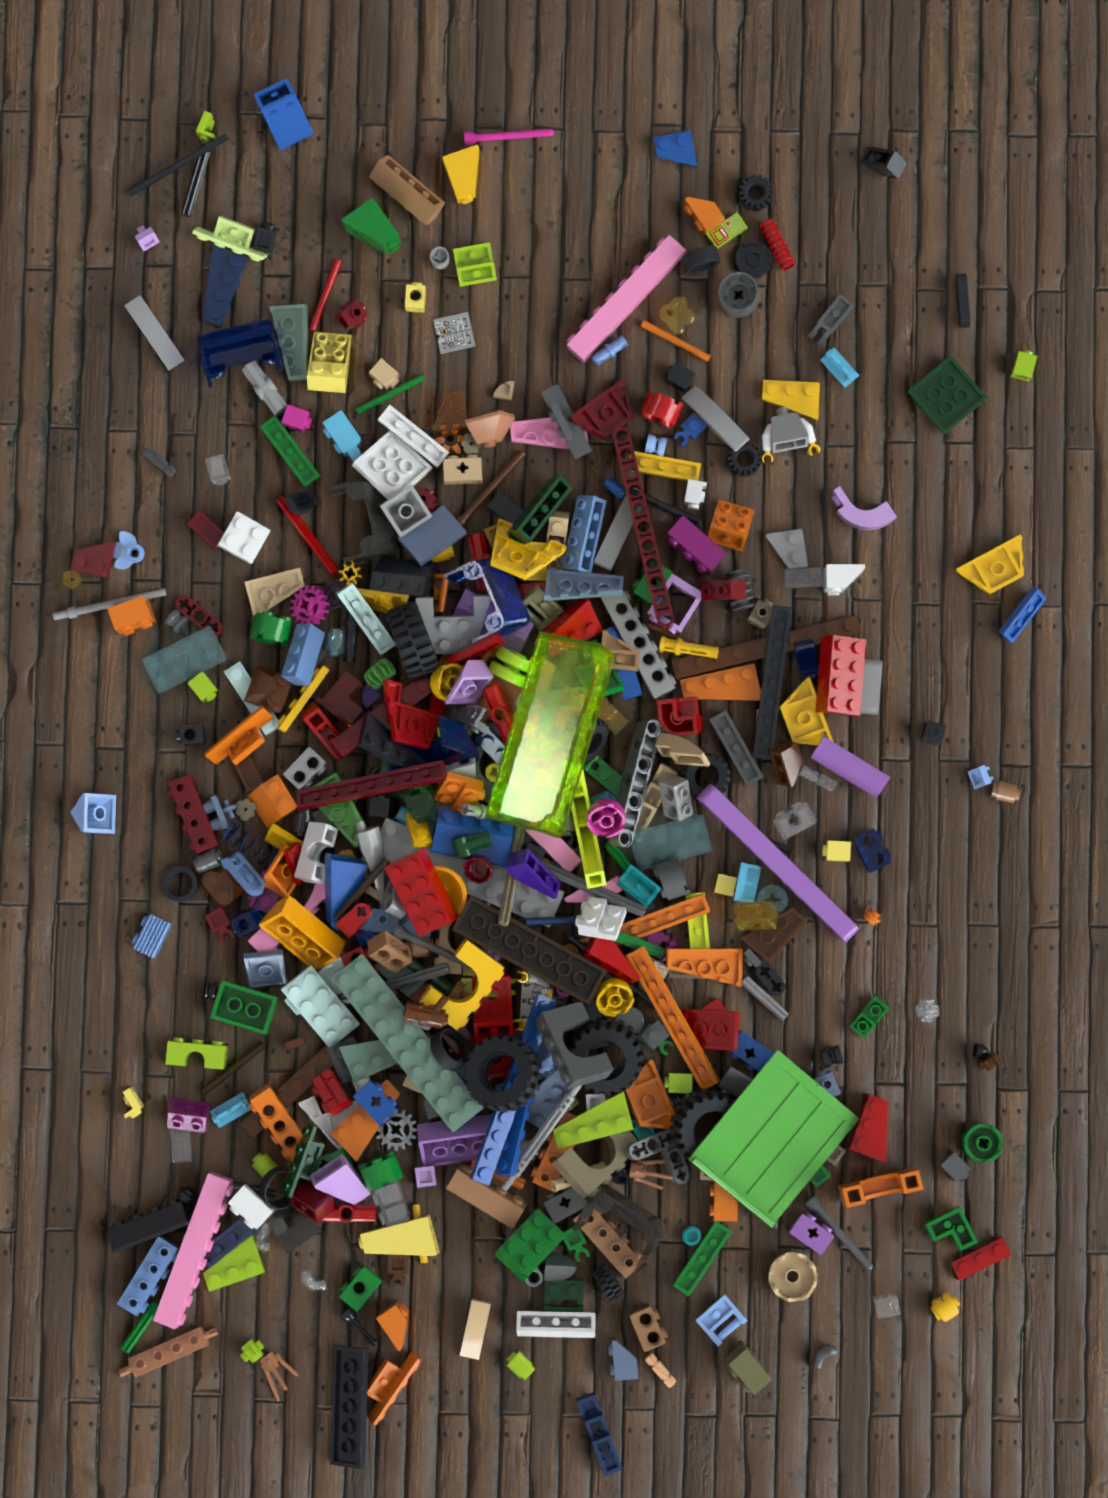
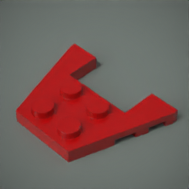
M389 679L383 680L392 741L423 750L428 749L436 732L438 720L442 718L444 713L442 711L447 704L434 694L430 695L429 712L400 703L402 683Z

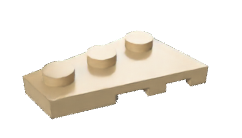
M301 568L244 582L253 616L257 612L262 613V611L269 610L297 592L299 588L305 586Z

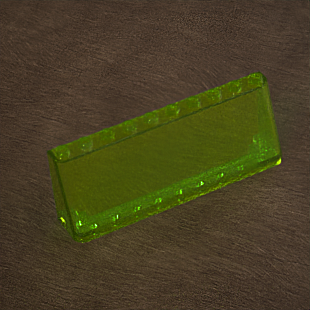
M539 632L533 656L530 659V666L525 676L522 693L519 696L517 710L514 713L512 727L508 733L502 761L497 771V778L492 788V795L486 808L485 818L555 838H560L563 835L613 667L614 653L612 650L589 641Z

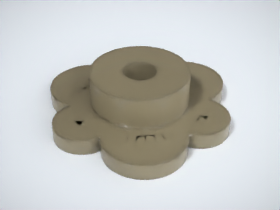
M470 433L464 434L461 441L464 453L476 454L478 448L482 446L477 445Z
M250 799L237 802L236 814L243 821H247L250 817L255 816L254 811L257 806L254 802H251Z

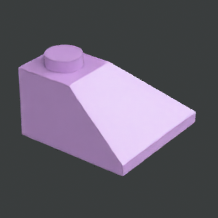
M468 660L445 700L446 704L478 702L483 694L482 689L487 688L494 677L484 660Z

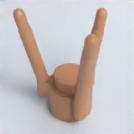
M664 1159L637 1160V1163L631 1162L629 1178H634V1181L642 1182L654 1188L663 1189L662 1186L643 1179L645 1175L670 1180L673 1179V1176L646 1171L647 1166H643L665 1163Z
M272 1351L263 1357L260 1362L276 1401L279 1402L280 1398L270 1372H273L284 1390H287V1386L276 1370L280 1366L278 1362L295 1376L299 1374L281 1358L279 1353L275 1355Z

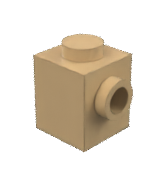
M382 358L369 371L370 377L374 379L373 383L379 389L384 388L388 391L390 387L393 389L399 382V373Z

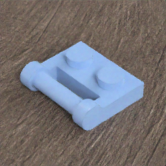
M725 1294L695 1319L718 1347L723 1343L722 1340L739 1325H744L747 1322V1319ZM734 1314L737 1318L716 1335L713 1331Z

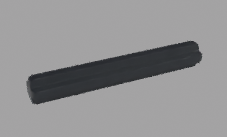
M210 152L205 153L196 160L181 211L183 216H192Z

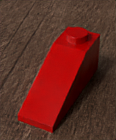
M312 701L299 714L338 761L341 757L332 747L331 741L339 736L340 733L315 702Z
M590 937L582 957L606 969L607 972L630 985L639 981L640 977L615 942Z

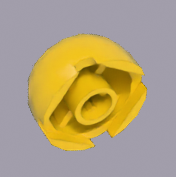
M446 663L440 665L437 670L432 672L430 688L437 698L443 701L446 700L463 667L458 664Z
M612 977L603 980L595 992V1004L599 1012L608 1017H617L616 1014L621 1012L623 1014L627 1013L634 1002L630 986L620 978Z

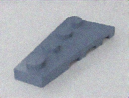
M547 569L544 601L622 595L624 576Z
M558 1069L539 1084L541 1085L539 1091H534L533 1103L530 1102L528 1112H530V1116L527 1121L539 1129L565 1092L570 1090H567L565 1084L561 1081Z

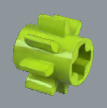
M251 1339L241 1347L243 1353L240 1356L245 1363L250 1360L253 1364L264 1355L261 1351L264 1346L259 1340L254 1342Z

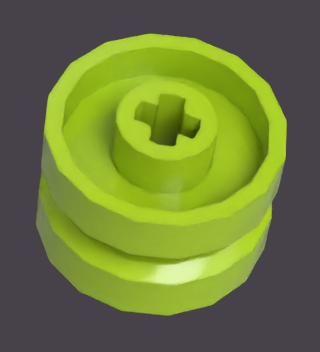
M499 646L495 655L504 664L492 661L489 666L490 672L525 689L529 679L526 675L520 673V670L526 673H533L537 664L512 649L509 650Z

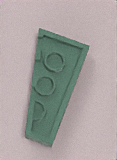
M306 304L269 306L288 380H307L308 306Z
M380 1040L339 1047L354 1083L398 1063Z

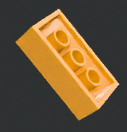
M290 895L278 901L258 925L307 966L312 965L316 971L339 959L346 943L345 940Z

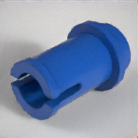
M611 477L603 484V487L616 495L617 499L620 498L622 500L625 497V486L620 485Z

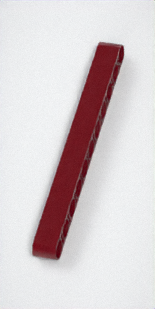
M618 427L614 430L613 439L657 624L661 629L669 630L674 625V615L630 432L625 427ZM625 434L627 438L624 441H619L617 436ZM624 452L631 453L629 459H623L621 455ZM628 470L636 472L633 477L625 475ZM638 488L640 493L633 496L630 494V490ZM641 506L644 508V512L637 514L634 512V509ZM645 524L649 529L646 532H641L638 530L639 526ZM645 543H652L653 548L651 550H644L643 545ZM650 561H656L658 565L656 568L650 569L647 567V564ZM659 579L662 581V584L659 587H653L652 581ZM660 597L666 599V603L662 606L656 604V600ZM663 616H669L671 621L668 624H663L660 622V619Z

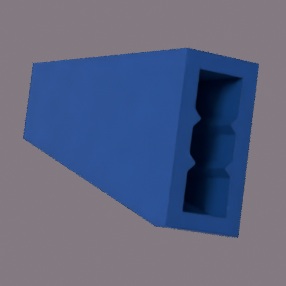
M330 853L325 854V920L334 930L341 931L336 926L338 920L334 915L363 883L368 865L361 858ZM356 901V903L350 908V910L353 909V908L356 906L357 901Z

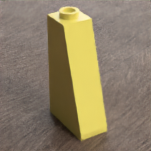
M430 1214L365 1231L358 1238L359 1246L361 1249H364L365 1254L435 1256L440 1253Z

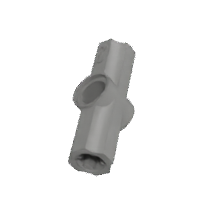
M255 361L245 365L242 372L253 385V389L262 401L264 400L275 416L283 413L287 408V403L277 392L278 389L268 376L266 377Z

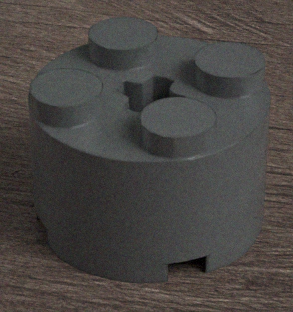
M679 857L656 864L657 868L653 869L656 879L662 883V887H660L662 897L668 898L669 901L691 894V890L686 889L690 885L683 865L680 866L677 863L681 861Z

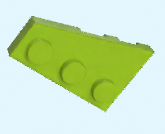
M254 1236L249 1237L203 1273L209 1292L265 1273Z

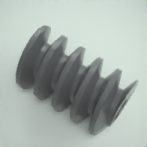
M745 569L734 570L725 574L726 577H730L728 580H745V578L750 576L749 573H744ZM746 580V586L751 584V581ZM746 587V599H739L730 603L731 607H736L732 611L745 610L755 606L754 603H749V600L754 598V596L748 595L749 592L753 591L751 588Z

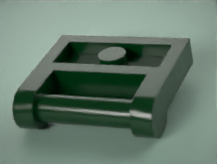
M584 1280L545 1281L544 1312H583ZM550 1300H577V1306L550 1305Z

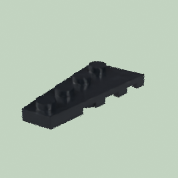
M370 712L364 714L357 746L398 769L426 763L408 745L392 741L391 731Z

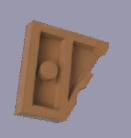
M603 630L599 668L638 672L640 651L628 646L624 641L615 638L609 632Z

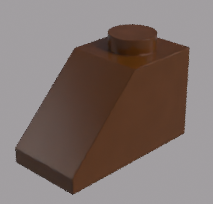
M785 740L770 749L769 753L779 785L793 787L803 758L798 743Z

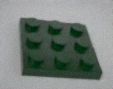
M951 355L907 391V394L943 435L948 433L988 399Z

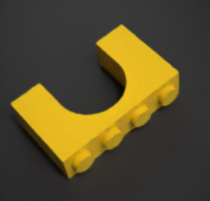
M467 938L463 940L454 952V955L475 971L477 983L474 991L466 998L457 1000L447 997L449 1000L442 1009H445L446 1014L449 1015L447 1024L455 1030H458L460 1027L463 1028L467 1024L469 1014L471 1012L474 1013L481 1004L479 1001L483 996L487 997L492 990L491 985L495 980L498 982L504 974L502 964ZM429 985L419 998V1003H424L427 1006L436 1004L444 994L432 985Z

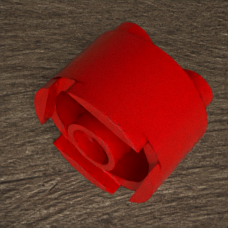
M648 390L640 412L642 413V418L652 422L654 419H657L660 425L671 429V426H675L684 404L679 402L676 405L675 399L657 392L652 395V391Z

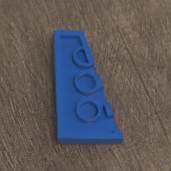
M528 1099V1105L523 1108L519 1106L515 1113L497 1163V1176L516 1175L521 1154L519 1146L525 1137L526 1132L523 1129L525 1121L529 1120L530 1112H528L530 1102L533 1103V1100Z

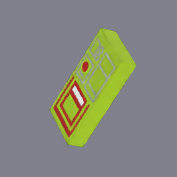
M735 213L708 231L706 236L713 246L719 249L747 230L748 227L740 215Z

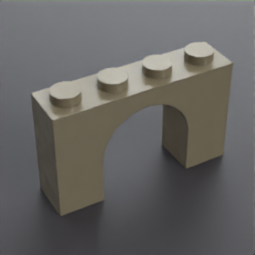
M630 1131L602 1137L610 1151L609 1162L605 1168L595 1169L589 1167L571 1147L551 1164L582 1199L587 1196L591 1198L599 1191L597 1187L601 1183L605 1185L613 1178L611 1174L614 1171L618 1173L626 1166L624 1162L628 1158L625 1155V1148L629 1143L637 1141ZM634 1148L632 1151L633 1155L638 1152V1148Z

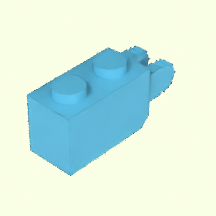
M342 410L322 422L325 427L322 430L328 439L332 437L335 442L333 446L338 454L343 453L345 457L349 455L353 462L362 455L359 450L362 443L361 438Z

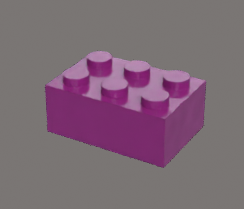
M684 516L667 533L668 545L674 550L678 548L683 553L681 556L689 563L691 561L697 565L696 569L703 575L707 574L710 576L726 556V553Z

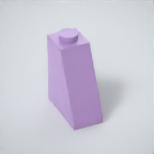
M343 1154L310 1175L316 1189L353 1205L370 1195L362 1177Z

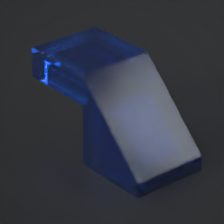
M813 639L795 642V657L801 683L808 677H810L812 684L818 683L819 665L816 660Z

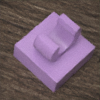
M142 225L137 228L139 234L135 238L143 252L159 243L151 227L145 229Z

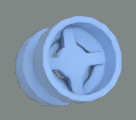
M649 434L645 453L651 454L653 452L658 456H663L667 438H656L655 435ZM657 441H659L658 447H657V451H656V450H655V448H656V443H657Z

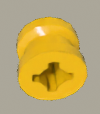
M493 763L486 768L485 774L491 783H499L503 780L505 772L497 763Z

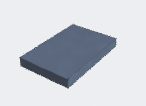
M444 505L431 513V518L401 538L398 536L399 542L420 566L467 534L466 530Z

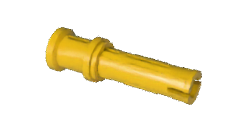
M662 636L659 652H672L678 656L684 653L717 659L719 647L683 642L681 638L675 640Z

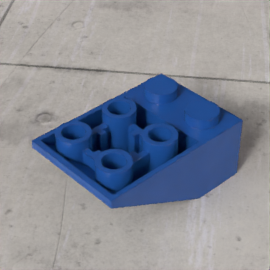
M288 78L253 94L280 150L314 134Z

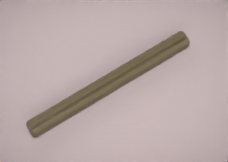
M520 818L516 820L510 853L522 850L527 824L525 819ZM508 871L498 918V924L507 926L510 921L517 881Z

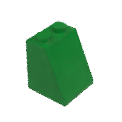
M373 198L341 219L346 233L385 255L389 252L392 254L400 248L399 233Z

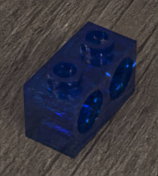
M873 828L851 839L868 874L891 863L889 860L892 858L887 848L884 849L881 843L883 838L879 831H875ZM866 836H870L874 841L871 847H867L864 844ZM876 853L882 857L880 864H875L872 860L873 855Z

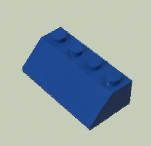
M438 808L433 824L431 852L456 857L451 842L452 838L462 835L469 836L488 830L492 847L475 851L469 856L462 857V859H468L473 855H483L490 860L492 865L505 867L511 848L514 824H507V822L488 818L477 819L473 816H463L459 812Z

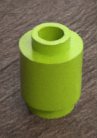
M259 1153L252 1159L254 1162L252 1167L262 1178L269 1170L278 1167L267 1153L263 1155Z
M513 1351L506 1359L508 1361L506 1366L524 1380L535 1370L532 1366L533 1363L520 1351L517 1353Z

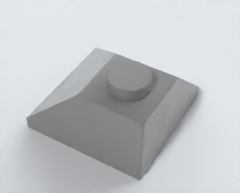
M412 484L379 505L400 538L432 517Z

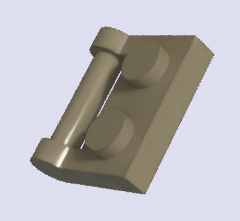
M539 584L524 597L515 601L513 608L518 612L520 611L534 623V627L538 631H542L564 609L556 600L544 601L545 590ZM530 604L544 618L539 619L526 606Z

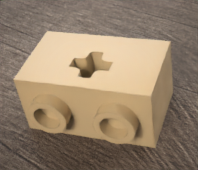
M453 455L443 459L445 485L483 483L481 457L478 458V455H467L466 458H459V456ZM461 466H465L466 470L465 473H461L458 469H461Z

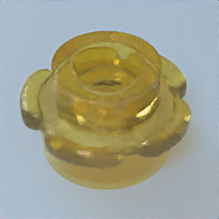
M75 570L67 571L63 575L62 582L69 589H75L77 585H80L81 577H79V573Z

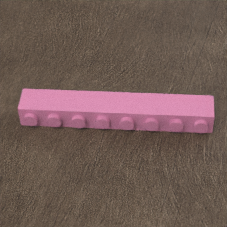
M670 235L666 239L663 237L657 243V249L654 252L650 251L644 257V262L641 266L636 265L631 271L632 275L628 280L626 278L623 279L618 285L619 289L607 296L605 299L606 303L594 310L592 313L594 316L589 321L586 319L579 327L581 330L577 334L573 333L567 339V350L583 364L686 254V249Z
M215 1172L208 1173L153 1321L173 1329L183 1325L186 1319L184 1312L193 1300V1296H191L193 1288L196 1289L200 1281L198 1277L199 1272L204 1269L207 1259L204 1257L207 1251L210 1252L214 1243L212 1237L220 1228L221 1223L218 1221L227 1209V1204H225L227 1197H230L233 1193V1179Z

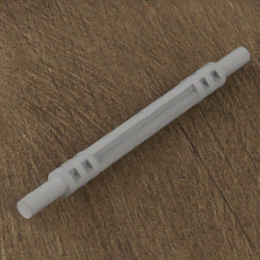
M582 1086L571 1088L568 1092H565L520 1156L516 1175L508 1176L501 1185V1189L507 1192L515 1179L521 1176V1173L526 1169V1166H528L563 1114L575 1100L574 1096Z

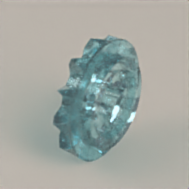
M768 885L758 893L757 904L763 913L774 916L785 910L788 904V897L780 886ZM771 892L774 898L781 899V901L774 903L773 909L771 903L764 902V900L770 898Z

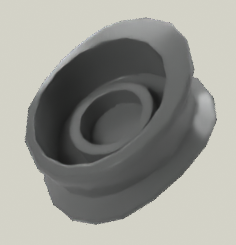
M631 1007L625 1014L622 1012L616 1014L617 1017L614 1018V1021L618 1022L621 1019L625 1021V1026L630 1024L634 1028V1033H638L639 1036L642 1034L645 1020L641 1011Z

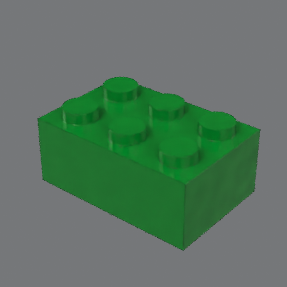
M222 980L210 1018L267 1035L280 997Z
M537 1209L498 1249L495 1256L524 1282L563 1241L566 1235Z

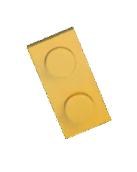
M425 812L406 813L405 821L412 847H431L432 838Z
M274 823L264 839L278 849H281L284 844L290 847L294 842H300L301 846H303L302 840Z

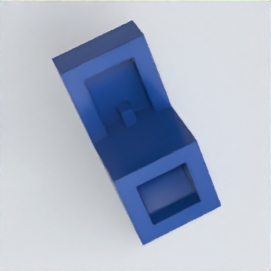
M616 670L624 684V690L621 691L624 700L642 695L635 671Z

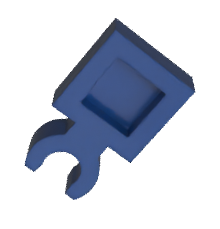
M693 413L680 426L683 432L676 433L674 440H677L678 437H683L684 442H682L681 447L687 445L689 437L695 440L707 428V425Z

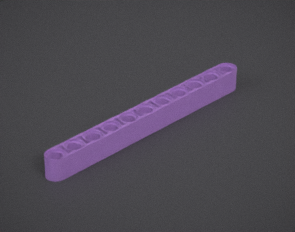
M711 783L697 796V799L840 939L846 943L859 930L858 926Z

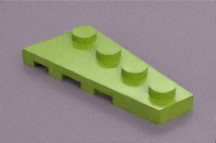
M624 1091L553 1129L557 1148L560 1149L633 1130Z

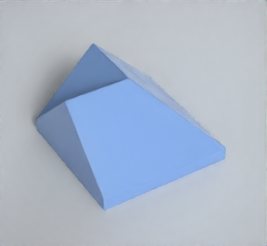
M82 793L71 811V815L81 832L115 834L116 795Z

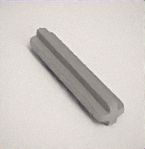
M746 976L742 980V985L781 1021L788 1016V1012L750 977Z

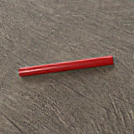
M334 259L308 328L311 331H316L342 262L338 259Z

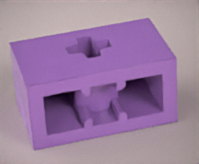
M800 1212L788 1232L822 1255L835 1237L831 1234L832 1229L824 1223L821 1226L815 1222L817 1218L807 1212L804 1215ZM815 1227V1232L817 1234L815 1236L811 1235L809 1237L810 1233L808 1232V1229H814Z

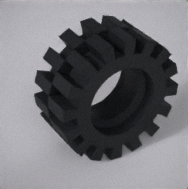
M753 174L752 177L748 176L746 180L742 181L738 195L743 207L746 206L747 210L753 209L752 211L756 212L757 209L761 211L770 204L773 187H771V182L767 181L768 178H762V175L758 177L756 174ZM757 186L761 188L763 196L760 199H752L748 194L751 187Z
M751 441L746 442L736 452L730 449L727 456L729 469L735 475H740V477H748L751 474H755L761 465V450L757 448L756 444L753 445ZM741 452H747L751 455L752 462L749 465L743 466L738 463L737 456Z
M606 1264L592 1272L611 1303L625 1294Z

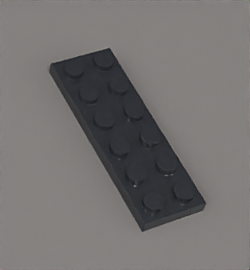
M334 1345L330 1465L355 1469L365 1468L369 1348Z

